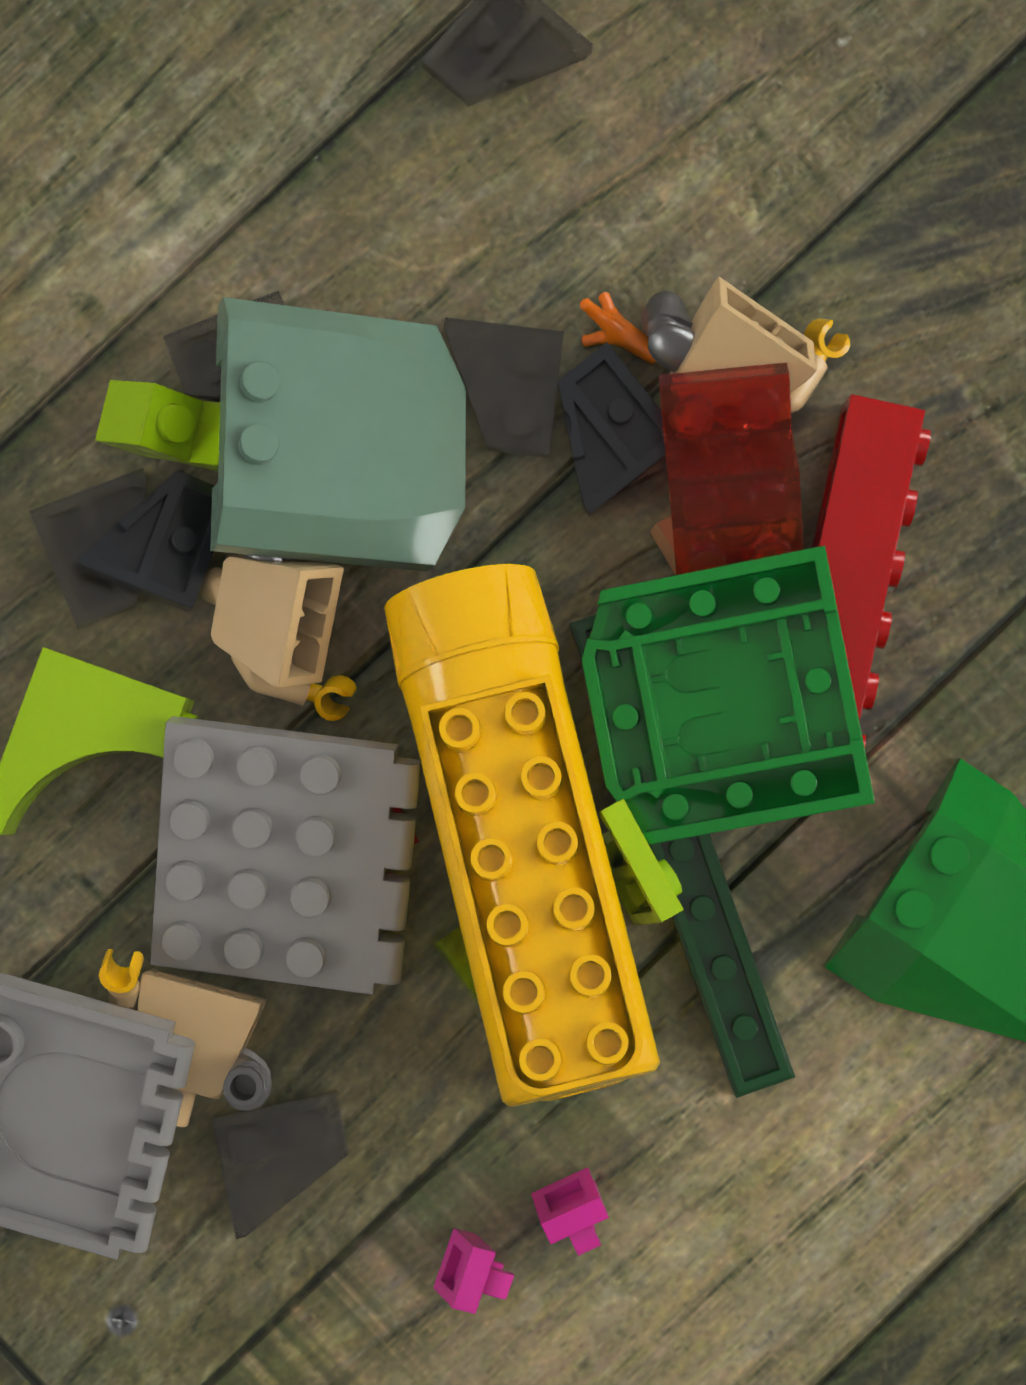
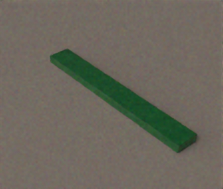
M596 614L569 624L581 660L587 639L590 638ZM710 834L650 844L649 846L657 861L666 860L681 884L682 893L677 895V898L684 910L672 916V920L734 1096L738 1098L795 1078Z

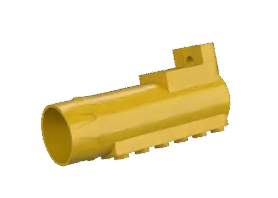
M520 564L480 566L437 576L397 593L387 601L384 610L398 686L403 693L411 719L502 1102L509 1107L538 1101H553L614 1086L627 1079L656 1071L660 1064V1059L564 686L558 655V642L535 570Z

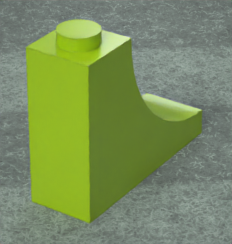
M42 647L0 762V835L15 834L23 815L38 794L55 778L82 762L95 757L122 752H142L163 758L166 721L172 716L199 719L198 715L191 713L195 701Z

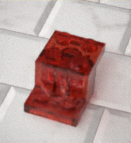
M787 362L659 375L676 575L804 550L800 467L792 433L790 379Z

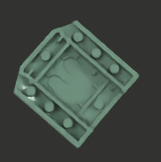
M223 297L218 305L216 366L221 367L218 482L212 488L210 551L429 571L438 561L465 509L466 387L438 327L429 324Z

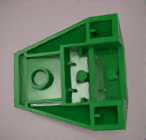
M958 758L925 808V811L931 815L866 915H855L823 967L876 1002L1026 1042V809L1011 791L961 758Z

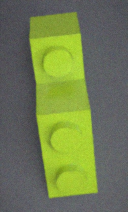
M110 380L95 441L142 457L174 461L218 472L220 402L202 401L156 383Z

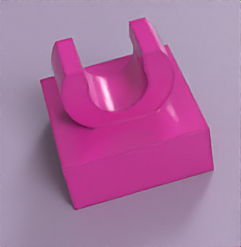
M588 1167L531 1193L541 1226L550 1244L569 1237L578 1256L601 1246V1242L594 1230V1224L609 1218Z
M453 1228L433 1288L451 1308L476 1314L482 1293L495 1298L507 1299L514 1274L502 1270L504 1265L494 1260L496 1252L477 1234Z

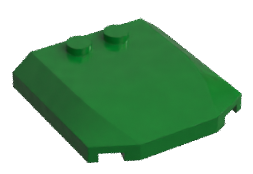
M825 545L601 590L597 603L599 605L582 657L586 686L605 786L616 801L625 800L649 845L875 803Z

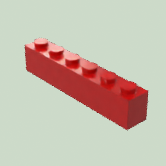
M851 394L841 407L812 548L824 545L826 548L860 722L862 709H872L878 690L879 674L870 672L875 648L884 649L889 637L892 613L883 611L888 587L897 588L901 579L905 552L896 550L901 526L910 527L915 514L918 491L909 489L914 465L922 467L925 462L930 444L931 430L922 428L926 410ZM862 734L863 743H864V748H865V745H866V735H863V734Z

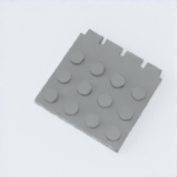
M176 716L168 719L165 725L150 965L371 995L374 994L377 984H399L402 978L405 938L400 935L382 933V929L390 931L406 929L410 878L405 875L387 872L388 869L408 870L412 868L416 817L410 814L393 812V807L404 809L417 807L421 761L398 757L399 744Z
M0 972V1227L116 1260L122 1250L143 1253L148 1249L157 1210L156 1206L152 1203L159 1200L170 1155L169 1150L163 1146L171 1145L173 1142L183 1094L176 1089L186 1086L195 1048V1042L192 1039L174 1034L175 1021Z

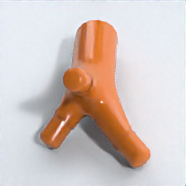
M608 292L601 293L598 297L602 309L588 298L580 302V308L602 329L595 333L583 335L581 342L584 347L605 344L607 342L609 345H616L627 350L651 366L655 363L648 350L649 337L622 316L614 306Z

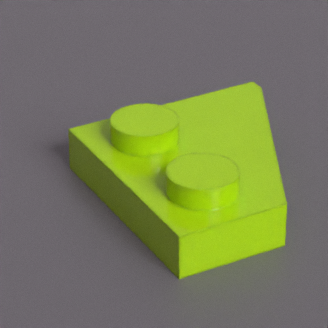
M621 799L599 811L600 819L609 830L603 834V839L617 894L633 925L661 923L683 911L684 909L677 898V895L682 893V887L677 875L666 860L657 861L625 800Z

